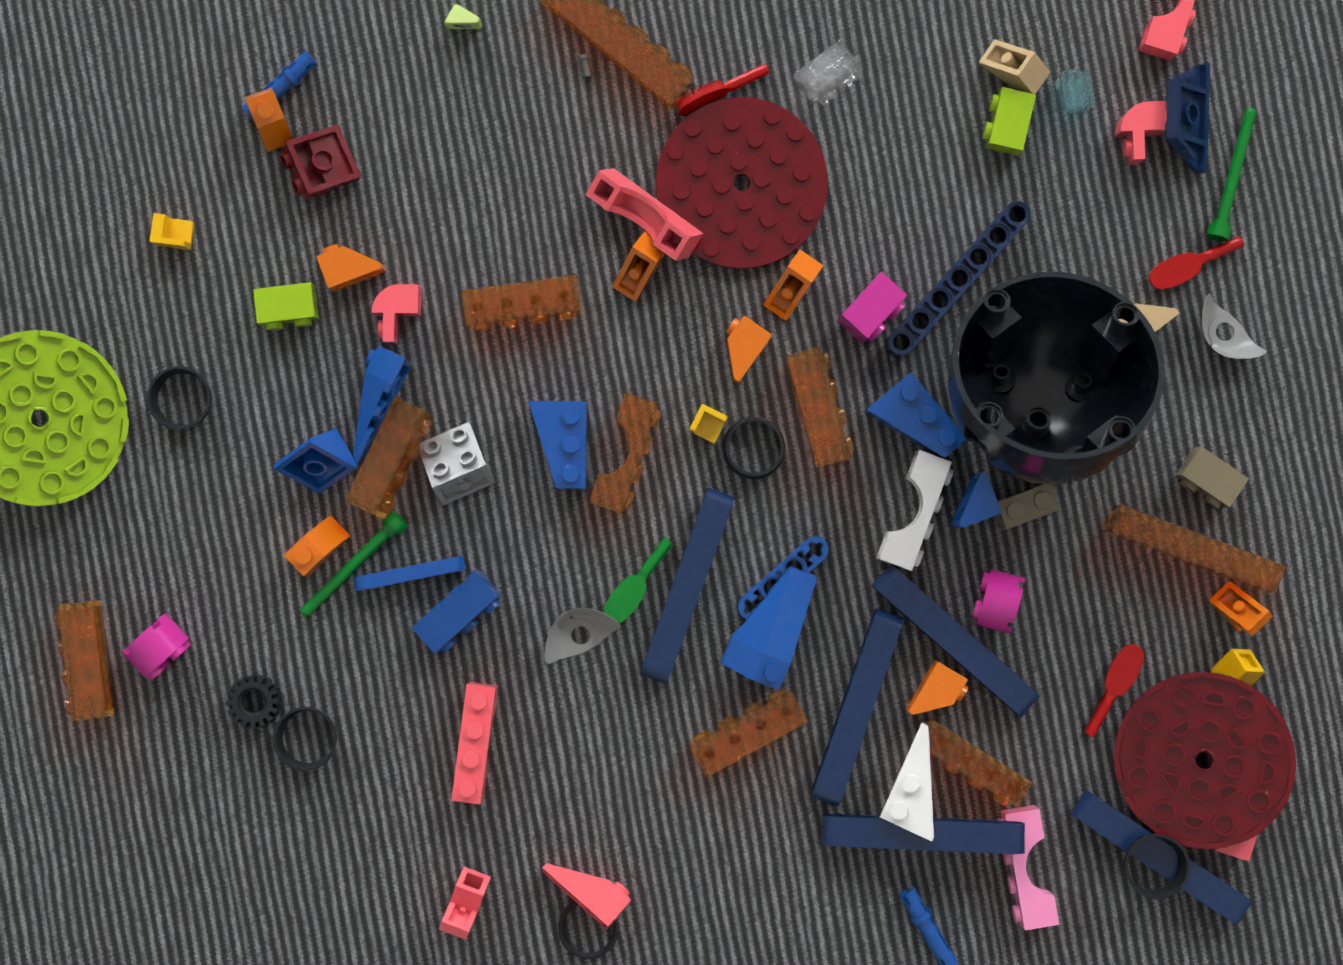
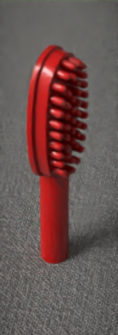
M762 64L725 83H722L720 80H715V84L710 82L711 85L706 83V88L702 85V90L700 87L697 88V91L693 89V94L689 91V96L684 94V98L681 96V100L677 99L676 105L679 115H689L706 104L722 99L728 92L768 75L769 69L767 65Z
M1238 236L1198 255L1189 252L1173 256L1151 270L1149 282L1157 289L1172 288L1180 285L1198 274L1202 265L1244 247L1243 239Z
M1128 644L1124 646L1111 663L1105 680L1106 692L1084 731L1088 735L1095 737L1116 696L1125 694L1138 677L1144 660V652L1138 645Z

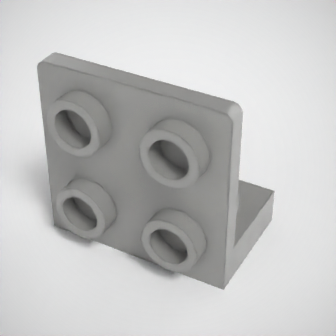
M469 422L417 445L432 489L442 505H446L496 483L483 458Z

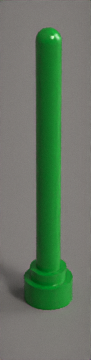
M1252 107L1247 108L1244 112L1217 218L1213 219L1212 223L1208 225L1206 237L1215 241L1227 242L1230 238L1232 229L1229 227L1230 222H1228L1256 117V110Z
M392 510L384 518L383 528L301 608V614L305 617L310 616L391 535L401 534L408 528L407 522L397 512Z

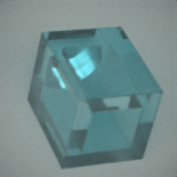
M1078 68L1065 70L1054 82L1061 116L1088 111L1095 105L1088 70L1079 72Z

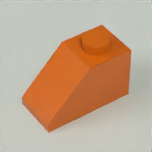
M272 87L245 97L267 152L283 147L286 141L293 139Z
M646 230L631 248L612 285V288L635 302L665 256L664 252L653 245V239Z
M338 244L324 248L322 250L323 254L316 256L327 287L332 292L386 272L385 266L380 262L345 246L339 247Z
M799 250L785 269L763 306L787 321L824 265Z
M745 315L740 321L735 318L726 330V333L730 335L727 338V347L733 381L739 384L772 337V334Z
M330 515L306 533L283 556L303 576H310L351 535Z
M934 660L905 710L915 715L953 705L956 700L960 702L968 690V686L965 685L968 679Z

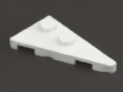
M921 723L880 818L933 841L934 826L929 728L927 724Z

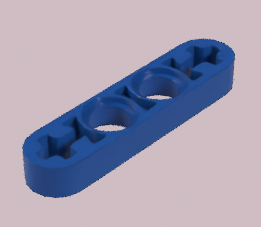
M817 536L806 539L741 597L738 602L740 615L745 619L750 617L749 614L751 612L746 614L743 611L746 607L744 601L747 599L751 602L758 597L754 594L757 589L766 598L767 594L764 591V584L770 579L778 581L786 572L785 567L789 561L796 560L800 562L802 571L807 573L812 571L828 555L829 549L826 541ZM820 542L822 544L820 548L821 556L812 555L808 559L812 564L807 567L805 561L797 556V553L802 551V554L806 555L810 551L809 543L818 544Z
M458 556L353 577L355 591H362L466 570L464 556Z

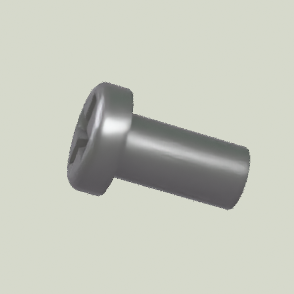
M591 54L577 57V60L581 61L584 77L592 76L589 63Z

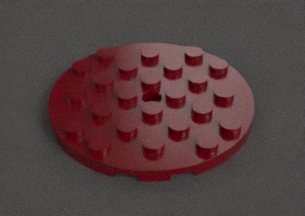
M751 97L717 100L704 105L688 115L679 123L667 139L662 149L656 172L657 200L703 233L691 254L707 263L723 268L743 270L760 268L784 259L793 253L807 240L822 215L827 196L828 178L825 159L811 131L799 118L785 108L766 100ZM738 176H746L750 182L749 188L744 191L737 190L733 184L734 179Z
M1192 672L1173 676L1159 682L1134 702L1125 715L1117 734L1114 765L1117 781L1124 799L1134 814L1153 832L1172 837L1186 847L1218 849L1226 848L1255 837L1265 830L1281 813L1293 788L1296 772V754L1291 733L1285 720L1273 703L1260 691L1244 681L1228 675L1212 672ZM1204 751L1210 753L1213 757L1212 765L1208 768L1199 767L1195 761L1198 753Z

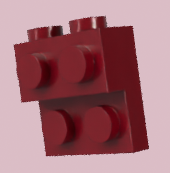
M339 125L286 141L282 148L283 152L280 153L283 167L286 170L291 169L294 179L291 180L293 190L297 196L302 195L304 201L331 193L334 188L358 181L361 178V174Z

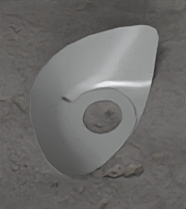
M1211 294L1207 295L1202 310V327L1205 341L1210 348L1225 357L1234 359H1251L1267 353L1265 349L1257 346L1251 340L1242 325L1232 315L1214 303ZM1229 323L1233 327L1234 335L1230 340L1223 341L1217 337L1216 328L1219 324Z
M578 608L562 614L554 622L545 646L546 663L550 664L559 659L575 656L590 650L612 632L619 629L620 624L611 616L594 609ZM578 626L587 628L590 633L588 642L582 645L576 644L571 637L573 629Z

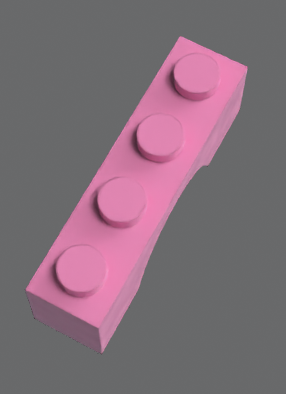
M1035 805L1001 810L1002 819L997 820L1025 823V853L1003 854L1005 865H1010L1011 876L1007 877L1010 894H1015L1016 905H1012L1015 923H1019L1024 930L1059 925L1055 896L1048 890L1034 886L1026 871L1027 856L1031 848L1045 838L1040 809Z

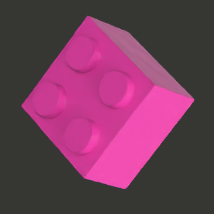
M880 272L846 309L837 322L861 344L867 339L873 342L887 327L882 322L886 318L892 321L906 306L902 300L907 294L883 272Z

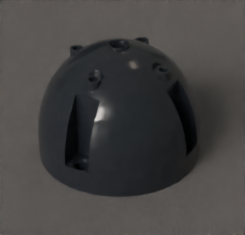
M1036 272L1021 275L998 284L981 296L968 310L958 328L951 352L948 375L949 397L953 414L964 437L969 442H977L986 452V460L989 464L1005 474L1031 483L1048 485L1067 484L1089 478L1104 471L1113 459L1129 452L1135 446L1150 424L1160 402L1165 381V362L1158 337L1151 324L1131 301L1115 289L1094 279L1077 274ZM1118 319H1123V320L1127 321L1128 323H1123V322L1119 321ZM1031 422H1039L1042 426H1034Z

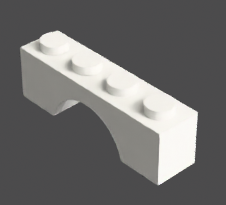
M921 450L915 452L906 479L913 484L918 493V513L907 527L885 533L876 559L908 571H912L913 566H919L924 551L920 550L923 539H929L934 524L930 523L933 512H939L944 497L940 496L943 485H949L954 470L950 469L951 461Z

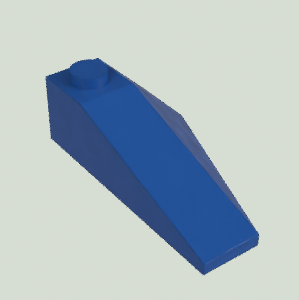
M379 345L376 351L373 349L370 351L365 361V365L368 367L365 371L353 451L354 460L357 465L361 466L413 365L408 359Z
M790 566L769 590L767 597L749 614L750 617L731 635L720 663L753 681L780 690L792 661L817 576Z

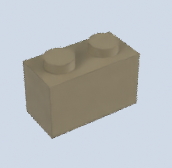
M1202 446L1192 449L1175 474L1181 480L1179 484L1192 493L1198 491L1205 496L1204 501L1215 509L1220 507L1230 508L1249 480L1248 477Z
M1040 484L998 500L1002 513L996 515L1001 530H1008L1060 510L1061 507L1052 484Z

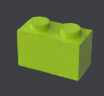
M1002 87L998 95L993 94L989 106V111L993 112L991 123L986 122L982 139L987 140L986 149L1015 156L1020 155L1024 149L1036 98L1035 94Z
M311 282L253 289L257 324L266 326V330H280L284 328L283 324L294 323L295 327L311 326L312 321L320 320L316 286Z

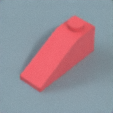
M547 863L542 867V873L606 930L630 904L631 899L628 897L630 892L619 882L613 884L607 879Z

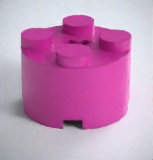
M991 569L990 573L984 572L979 591L984 592L982 601L977 600L972 614V619L977 620L976 625L1011 634L1013 628L1007 625L1008 622L1013 623V620L1015 621L1023 593V588H1019L1018 584L1023 585L1025 578Z
M164 613L121 653L145 678L148 677L152 681L170 664L167 660L168 657L174 661L191 643L188 641L189 637Z

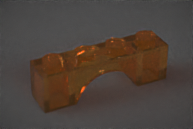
M625 392L616 421L629 435L630 453L626 462L618 470L597 476L589 503L622 514L624 508L630 510L635 495L630 490L633 481L639 482L644 466L639 465L642 453L646 455L649 453L653 439L649 438L648 435L651 426L657 428L662 411L657 410V402Z

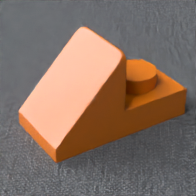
M1228 581L1209 599V602L1237 631L1244 630L1251 637L1273 617L1268 609L1231 581Z

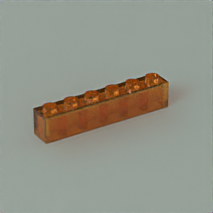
M539 0L544 7L670 110L676 106L677 99L681 100L680 97H683L693 85L692 71L682 62L676 64L669 58L670 53L660 44L654 46L647 40L648 35L638 26L632 28L625 22L626 17L613 7L610 10L603 4L604 0Z
M1124 505L1113 506L1104 531L1110 535L1265 593L1277 592L1286 567Z

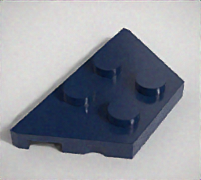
M1210 63L1198 64L1169 80L1166 93V139L1195 174L1207 173Z

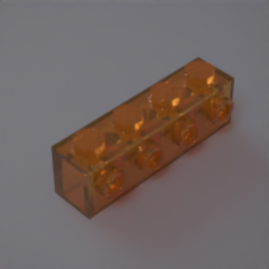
M576 275L461 291L466 326L473 328L474 332L491 330L490 325L502 324V328L519 326V321L530 320L531 324L548 322V317L559 316V320L576 318V313L582 312Z
M816 347L787 355L785 361L815 468L851 459L850 453L854 452V446L851 436H845L842 425L847 424L843 408H837L835 397H838L839 393L835 380H829L827 369H831L827 352L822 353L821 348Z
M394 397L345 502L384 519L394 508V498L397 491L404 486L407 480L408 468L411 462H414L419 455V445L423 437L430 432L434 415Z
M93 600L57 605L58 611L55 613V623L61 631L62 640L59 641V653L61 657H64L65 669L62 671V680L64 685L68 687L69 698L66 699L68 715H71L72 721L114 715L101 601Z
M782 687L780 690H776L768 695L769 701L759 705L758 701L742 709L744 714L734 719L731 715L717 723L718 729L710 733L706 729L692 737L694 742L690 743L689 747L706 778L808 722L791 689L785 691Z
M928 717L925 724L929 728L930 759L933 760L934 756L944 761L942 767L956 776L959 771L969 777L967 783L980 791L986 787L993 792L991 798L1006 807L1008 803H1011L1018 808L1033 782Z

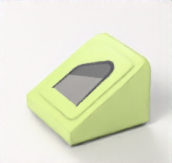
M454 4L444 22L448 29H481L483 26L478 16L458 4Z

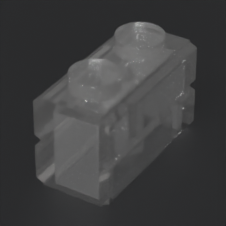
M839 40L794 73L793 80L811 105L814 106L818 102L824 105L836 95L834 90L841 85L847 88L859 78L857 73H859L861 66L844 42Z

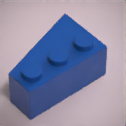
M912 373L905 376L864 411V413L874 417L890 429L900 433L916 445L940 458L947 457L966 441L963 433Z
M528 401L556 489L587 490V402Z
M480 569L474 570L462 584L455 587L445 599L433 607L412 629L434 654L440 650L445 654L457 643L454 638L461 631L465 634L469 633L479 624L476 620L478 616L483 612L489 615L501 604L498 599L502 594Z

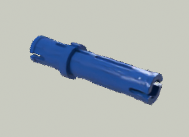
M305 50L289 66L281 68L282 72L261 91L272 87L278 100L294 85L297 87L300 84L299 80L317 66L318 63ZM246 103L242 106V109L254 121L252 114L249 110V107Z
M912 886L910 889L907 888L902 891L898 896L911 916L910 921L920 930L939 965H957L959 961L952 953L948 943L931 916L933 914L930 908H926L916 888Z

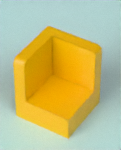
M153 213L150 242L156 246L191 250L194 222L173 219L165 214Z
M702 404L689 432L715 444L728 416Z
M1231 649L1211 669L1212 673L1228 675L1242 680L1251 686L1265 673L1250 649Z

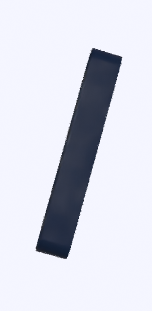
M1013 201L1008 204L886 340V348L890 355L900 358L912 351L1025 226L1031 215L1030 208L1023 201ZM1009 210H1018L1022 216L1021 222H1013L1009 218ZM990 231L1000 232L1003 237L1002 243L996 244L992 242L989 236ZM976 251L982 254L984 258L982 265H975L971 261V252ZM952 273L963 275L965 280L963 286L959 287L952 283ZM933 294H941L945 298L946 303L943 308H937L933 305ZM921 315L926 319L925 329H917L913 325V316ZM902 336L906 339V350L900 351L894 347V337Z
M708 487L639 675L664 684L668 683L735 497Z
M890 564L871 585L882 597L1020 718L1040 697L1033 688L893 565Z
M877 608L874 610L820 763L810 797L837 807L839 806L900 634L903 617Z
M1087 790L1083 792L1070 812L1072 816L1125 851L1137 838L1152 834ZM1157 837L1146 839L1139 843L1132 851V856L1171 882L1176 877L1179 869L1177 852ZM1189 859L1190 873L1182 889L1238 926L1253 901Z
M822 815V845L997 854L1025 853V823L1019 821L933 818L934 838L933 841H930L880 818L881 815Z

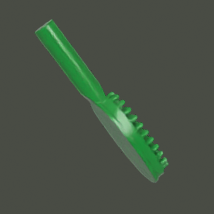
M664 537L636 575L628 576L616 587L604 607L605 614L614 618L618 623H622L633 613L645 594L646 580L672 547V542Z

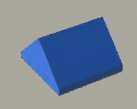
M336 428L308 439L274 464L275 470L319 494L357 468L356 461Z
M978 472L972 475L950 524L951 527L964 528L1002 513L988 474Z

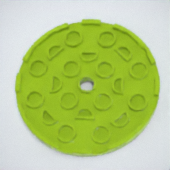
M44 330L16 332L0 337L1 499L29 506L65 503L95 488L107 477L118 462V457L127 439L129 427L127 398L113 368L104 357L86 343L62 333ZM36 410H42L47 416L46 423L41 427L35 426L31 421V415Z

